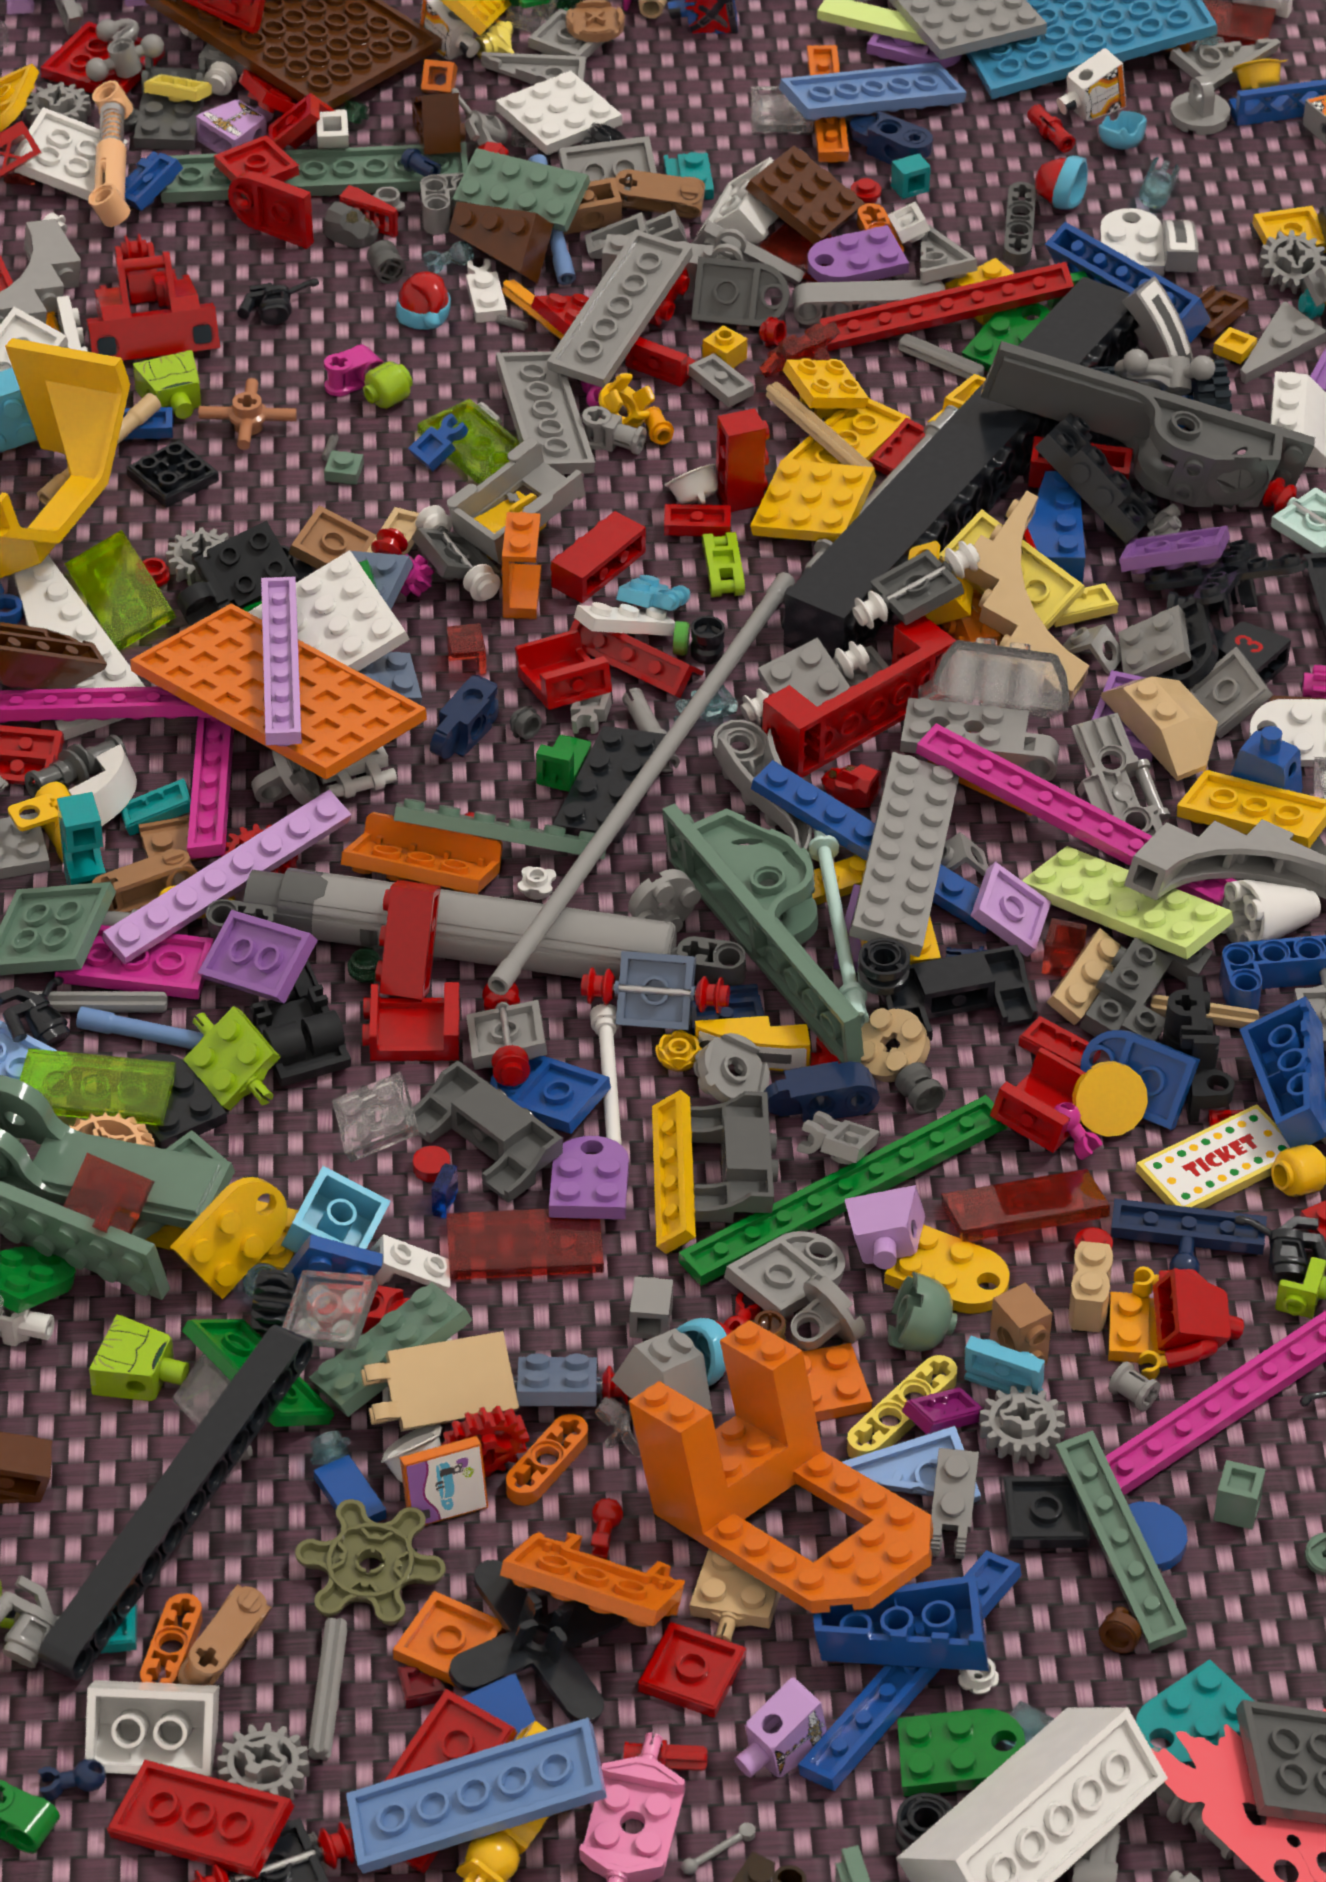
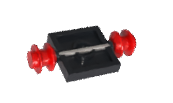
M301 1818L286 1822L258 1878L227 1870L228 1874H226L222 1868L214 1864L211 1875L203 1877L196 1870L194 1871L195 1880L191 1882H329L320 1862L323 1860L333 1870L337 1868V1860L346 1857L351 1864L355 1862L352 1828L346 1829L342 1822L338 1823L337 1832L329 1834L324 1828H321L317 1837V1844L312 1845Z

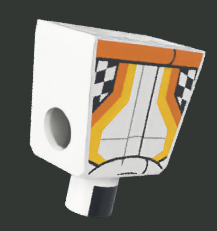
M422 0L420 25L443 39L442 47L436 53L447 60L465 54L467 57L476 55L480 49V43L473 38L474 30L440 0Z
M1106 48L1102 49L1068 73L1066 77L1068 93L1056 100L1062 114L1066 115L1074 111L1085 121H1091L1125 108L1126 96L1123 63Z

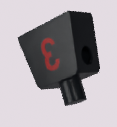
M1239 622L1228 633L1213 627L1219 650L1217 662L1237 647L1265 684L1271 681L1288 665L1291 639L1247 622Z

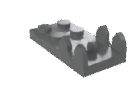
M145 55V71H142V99L139 109L140 115L138 116L134 133V148L195 150L197 142L196 115L202 113L205 98L197 102L188 100L173 102L166 96L144 93V82L159 74L204 82V76L208 71L206 57H199V69L154 67L153 58Z

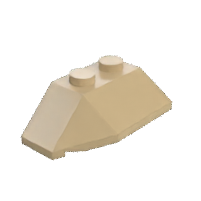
M1152 676L1130 681L1101 693V698L1114 713H1118L1124 724L1150 750L1176 781L1207 769L1218 721L1179 680Z

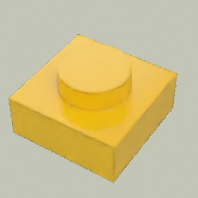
M1229 327L1215 341L1213 353L1229 361L1242 364L1256 346L1257 338Z

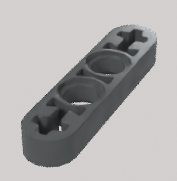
M1027 182L1013 183L1008 190L1003 259L1006 264L1014 267L1025 266L1031 261L1036 188ZM1019 197H1025V201L1019 200ZM1015 214H1026V216H1018ZM1014 232H1021L1025 234L1018 235L1014 234ZM1015 248H1021V251L1017 252Z

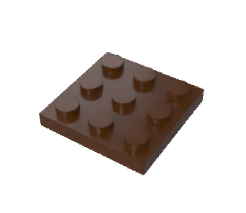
M792 146L754 176L745 187L750 194L813 245L831 236L857 214L860 206L865 204L864 201L857 197L854 191L846 188L829 171L820 167L809 158L807 153L799 150L796 146Z

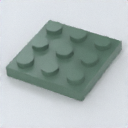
M111 882L17 889L0 924V975L82 969L116 894Z

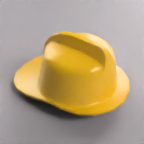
M1288 59L1248 61L1234 66L1232 71L1236 73L1243 90L1278 86L1281 63L1288 61Z

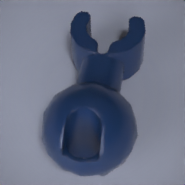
M84 1759L74 1767V1770L61 1773L53 1767H43L38 1770L42 1782L53 1781L50 1786L40 1788L42 1797L47 1801L57 1799L64 1789L76 1786L84 1792H93L100 1789L105 1783L106 1778L105 1767L95 1759Z

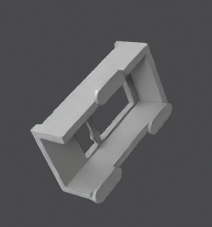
M534 437L527 438L508 453L509 462L478 486L468 484L447 500L453 531L497 563L502 561L505 526L494 534L476 521L475 517L484 514L506 498H508L510 503L519 501L518 495L513 492L522 485L539 496L522 509L523 512L541 513L540 527L576 498L580 500L585 496L582 472L576 470L566 478L546 464L543 459L541 443Z

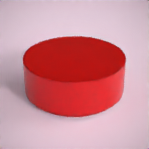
M425 1146L415 1152L413 1156V1172L418 1179L425 1182H438L445 1179L450 1173V1155L445 1149L438 1146Z

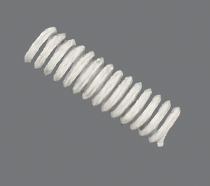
M483 402L477 404L476 409L491 423L498 425L500 420L502 423V419Z

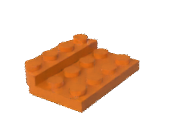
M540 1532L535 1533L507 1556L502 1563L500 1576L512 1579V1582L519 1587H536L550 1592V1595L558 1600H575L589 1605L588 1607L594 1612L601 1614L614 1613L626 1617L629 1623L641 1627H654L664 1616H676L685 1580H675L670 1577L671 1566L659 1561L645 1573L581 1552L579 1549L582 1536L567 1532L565 1541L544 1537L545 1535Z

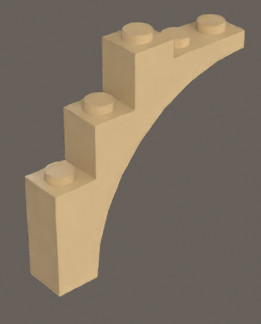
M1026 491L1020 501L1014 499L1006 513L1008 519L1003 526L998 524L989 539L981 535L975 545H973L980 557V562L977 563L978 570L974 572L970 568L965 569L964 578L986 590L978 604L982 608L979 621L1005 635L997 648V652L1000 653L997 667L1069 707L1086 681L1090 665L1069 652L1047 630L1036 614L1025 589L1021 568V545L1024 533L1035 513L1038 496Z

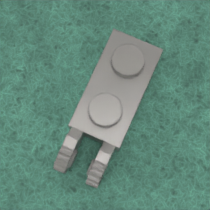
M939 1448L931 1513L933 1523V1539H931L932 1556H939L943 1544L942 1530L958 1531L954 1544L955 1558H965L967 1533L971 1531L979 1452Z

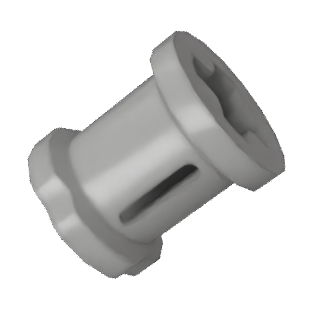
M1127 1361L1116 1369L1108 1385V1390L1115 1395L1120 1393L1134 1402L1135 1407L1142 1412L1146 1411L1153 1404L1161 1389V1383L1155 1379H1147L1135 1371L1134 1365Z

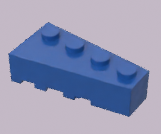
M1305 996L1240 1028L1274 1121L1290 1148L1306 1144L1311 1145L1326 1137L1323 1024Z
M976 1575L907 1584L872 1609L853 1610L852 1604L831 1606L830 1612L813 1614L814 1632L821 1661L989 1671L982 1604Z

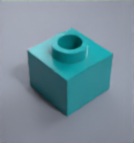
M919 153L892 161L891 187L901 199L929 192L931 166Z

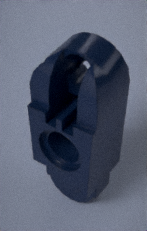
M878 110L876 111V117L861 115L852 118L850 121V136L852 140L867 146L868 155L889 165H892L894 160L918 153L924 159L932 154L933 135L923 127Z
M473 675L461 686L439 711L440 725L436 728L431 739V753L443 759H449L454 753L464 757L490 731L492 723L499 714V704L496 698L498 694L497 683L479 675Z
M838 1061L784 1070L786 1079L776 1080L775 1083L770 1084L764 1090V1092H767L768 1111L771 1114L778 1115L779 1117L801 1114L803 1122L807 1120L812 1121L817 1111L824 1112L833 1119L860 1116L873 1110L880 1099L875 1079L869 1069L860 1062L852 1061L839 1064Z

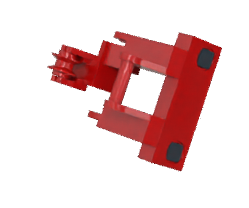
M138 234L136 241H129L127 236H124V242H121L120 246H114L118 287L106 288V285H99V289L94 290L99 317L86 319L90 352L119 357L125 361L171 355L189 350L194 352L220 348L215 305L213 303L199 304L198 294L189 274L182 275V279L178 280L175 275V269H172L169 251L155 256L153 243L146 242V239L142 240L140 234ZM126 279L128 280L131 304L156 301L158 306H166L167 309L131 313Z

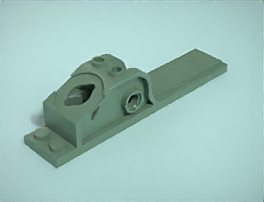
M675 803L663 808L668 859L677 870L687 874L700 892L703 902L743 947L745 952L829 1052L834 1054L840 1063L850 1061L861 1063V1057L864 1056L860 1014L801 946V944L814 935L818 927L817 905L812 897V894L815 892L814 870L808 851L804 847L800 848L790 836L772 828L767 830L745 820V816L727 808L695 823L689 814L684 815Z
M0 1075V1181L52 1202L187 1229L229 1185L235 1170L232 1163L228 1161L79 1132L63 1123L56 1116L49 1101L38 1090L18 1079ZM15 1137L32 1140L36 1144L41 1145L33 1161L25 1147Z

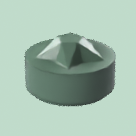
M1319 1533L1313 1536L1304 1551V1559L1308 1568L1322 1576H1326V1533Z

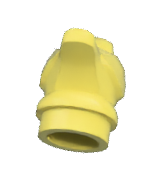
M496 20V25H492L487 32L475 38L480 43V49L477 52L480 59L482 52L515 53L511 46L513 26L510 21Z

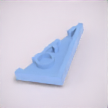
M953 1426L861 1455L842 1463L890 1491L933 1497L939 1448L964 1450L956 1427ZM977 1483L975 1486L974 1502L981 1499Z

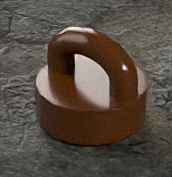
M1118 1606L1103 1620L1099 1627V1637L1103 1644L1112 1651L1129 1653L1139 1643L1142 1637V1629L1128 1609Z

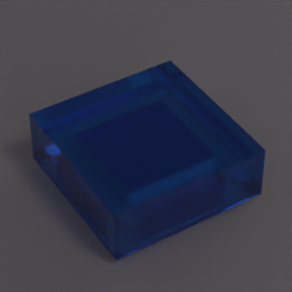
M447 1163L442 1165L431 1189L433 1216L446 1218L458 1193V1169L455 1165Z

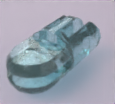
M1155 157L1151 161L1139 192L1141 202L1147 207L1154 209L1161 208L1167 203L1180 173V167L1176 164L1170 176L1167 173L1170 161L1164 160L1160 170H1155L1159 157Z

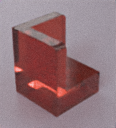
M480 623L446 627L448 660L456 661L476 658L479 675H485L486 648Z
M1051 919L1044 947L1042 974L1058 977L1065 976L1085 947L1087 925Z

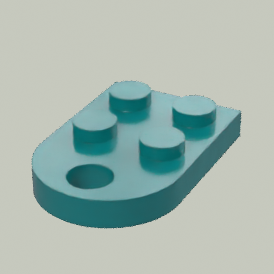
M1209 1659L1145 1703L1137 1714L1136 1723L1151 1748L1155 1747L1151 1744V1740L1155 1738L1166 1739L1172 1745L1165 1749L1181 1763L1196 1769L1186 1748L1176 1736V1732L1183 1731L1194 1738L1202 1737L1213 1745L1218 1746L1219 1739L1225 1737V1724L1241 1736L1236 1708L1242 1700H1254Z

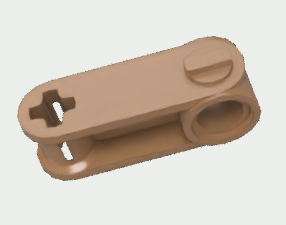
M631 169L622 170L615 177L622 200V207L664 214L676 210L678 216L683 218H697L702 214L705 183L698 178L678 177ZM624 187H630V190H624Z
M170 849L101 874L92 883L111 882L116 894L108 911L132 912L133 909H140L156 899L164 888L178 885L198 871L192 865L189 853L181 849Z
M236 1585L213 1620L192 1645L188 1657L178 1671V1681L180 1684H215L247 1641L249 1642L272 1609L267 1605L264 1595L259 1590L253 1587Z

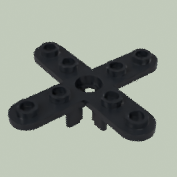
M1237 540L1229 543V548L1224 550L1221 558L1216 561L1213 567L1202 568L1201 565H1190L1178 572H1169L1168 569L1154 570L1144 580V586L1146 590L1155 591L1200 585L1193 595L1194 602L1199 605L1208 604L1209 612H1218L1222 608L1224 617L1227 618L1232 615V605L1241 603L1245 608L1259 606L1254 578L1293 574L1307 569L1309 565L1308 559L1300 557L1299 553L1284 554L1275 560H1267L1266 557H1255L1257 554L1255 544H1249L1248 540Z
M498 1560L481 1562L475 1569L473 1584L507 1633L457 1654L449 1666V1677L453 1684L465 1691H476L504 1677L532 1667L569 1719L574 1722L584 1718H589L591 1723L597 1721L604 1709V1699L572 1655L570 1649L617 1629L621 1626L625 1617L614 1613L601 1614L594 1612L588 1607L589 1605L578 1601L575 1603L570 1601L560 1605L554 1612L544 1616L542 1613V1601L535 1591L529 1590L527 1592L525 1588L515 1585L512 1579L500 1576L503 1562ZM537 1630L548 1634L544 1645L533 1642Z

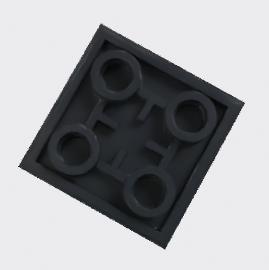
M180 440L169 443L166 447L149 456H144L139 461L126 467L127 476L165 508L219 481L218 471Z

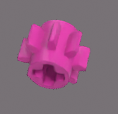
M418 554L415 559L410 557L413 566L400 591L406 597L410 592L420 597L421 593L432 586L431 575L435 571L427 565L428 561Z
M1314 665L1312 673H1303L1302 697L1326 698V665Z

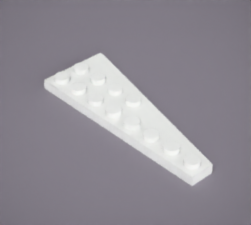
M49 555L46 556L41 564L12 574L22 601L27 626L45 628L66 634L79 642L84 640L92 642L107 663L103 671L69 689L145 687L138 676L131 671L130 665ZM112 718L104 721L97 719L54 721L57 730L63 731L65 741L126 718Z

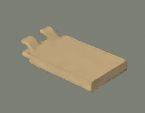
M503 1331L387 1351L385 1354L387 1363L368 1364L361 1370L363 1386L387 1382L391 1402L372 1404V1408L368 1409L371 1425L399 1420L402 1432L452 1423L453 1421L466 1420L465 1413L469 1412L473 1415L479 1412L481 1407H485L487 1412H491L496 1406H500L503 1413L510 1408L514 1412L519 1409Z

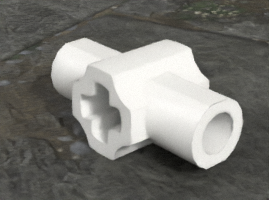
M0 1305V1336L3 1339V1344L17 1346L21 1342L29 1341L30 1337L44 1340L50 1339L54 1329L53 1315L30 1311V1309L16 1313Z

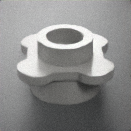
M394 187L379 188L375 195H372L397 208L398 211L405 209V203L400 201V192Z

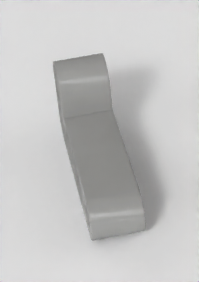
M464 173L428 175L421 180L423 228L427 233L441 235L449 231L451 216L455 210L452 198Z

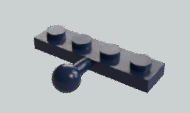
M1114 1199L1110 1235L1113 1238L1179 1245L1178 1254L1171 1259L1169 1270L1173 1268L1194 1269L1199 1273L1200 1264L1194 1256V1247L1263 1255L1265 1234L1249 1225H1237L1235 1217L1242 1215L1254 1219L1266 1227L1267 1216Z

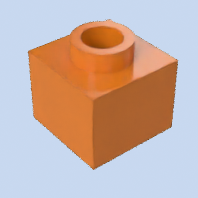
M424 59L421 90L426 94L451 93V90L455 88L458 66L454 62ZM440 75L446 76V81L442 85L436 84V79Z

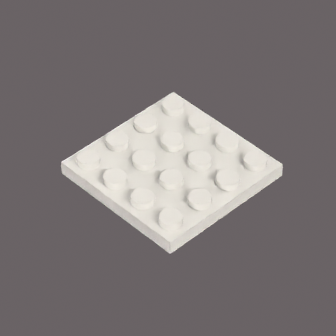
M350 550L296 582L298 639L352 669L359 671L410 640L406 631ZM262 604L248 613L262 620Z

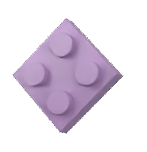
M994 862L986 869L971 917L1002 938L1010 946L1017 945L1022 954L1029 956L1036 950L1051 901L1000 864Z

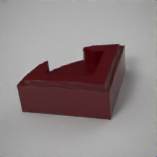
M397 1667L398 1680L406 1709L437 1703L445 1691L443 1683L438 1678H433L419 1672L418 1668Z

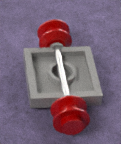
M487 983L482 992L485 1011L466 1015L473 1065L475 1070L493 1068V1076L498 1083L504 1086H516L526 1081L529 1077V1060L548 1055L539 1001L534 1000L520 1003L519 989L515 983L504 995L493 993Z

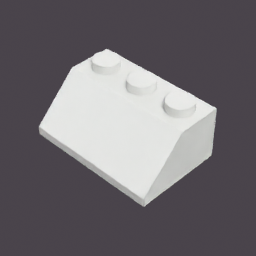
M769 157L730 181L699 232L710 220L725 229L731 228L740 231L750 243L757 245L762 242L769 234L767 231L768 227L779 216L750 194L745 187L754 176L774 160Z
M1275 371L1270 424L1315 437L1314 448L1305 466L1326 468V392L1308 374Z
M94 1680L87 1690L85 1759L99 1761L105 1767L106 1773L137 1774L146 1759L211 1777L218 1729L219 1685Z

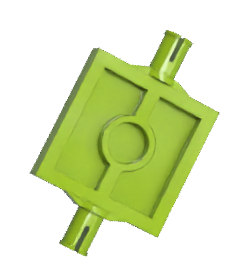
M235 1006L216 1024H213L205 1013L197 1014L196 1016L199 1020L194 1017L192 1022L203 1034V1037L183 1059L202 1080L222 1107L230 1111L243 1097L250 1093L257 1098L261 1105L270 1103L267 1098L272 1100L274 1096L262 1081L268 1070L281 1058L246 1015Z

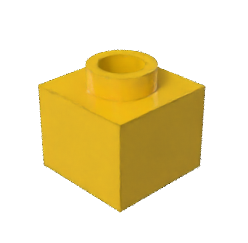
M723 325L703 339L702 358L715 353L734 369L747 359L748 338Z

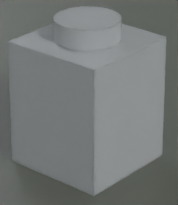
M634 1277L630 1305L629 1337L651 1339L670 1330L673 1308V1280L655 1277Z

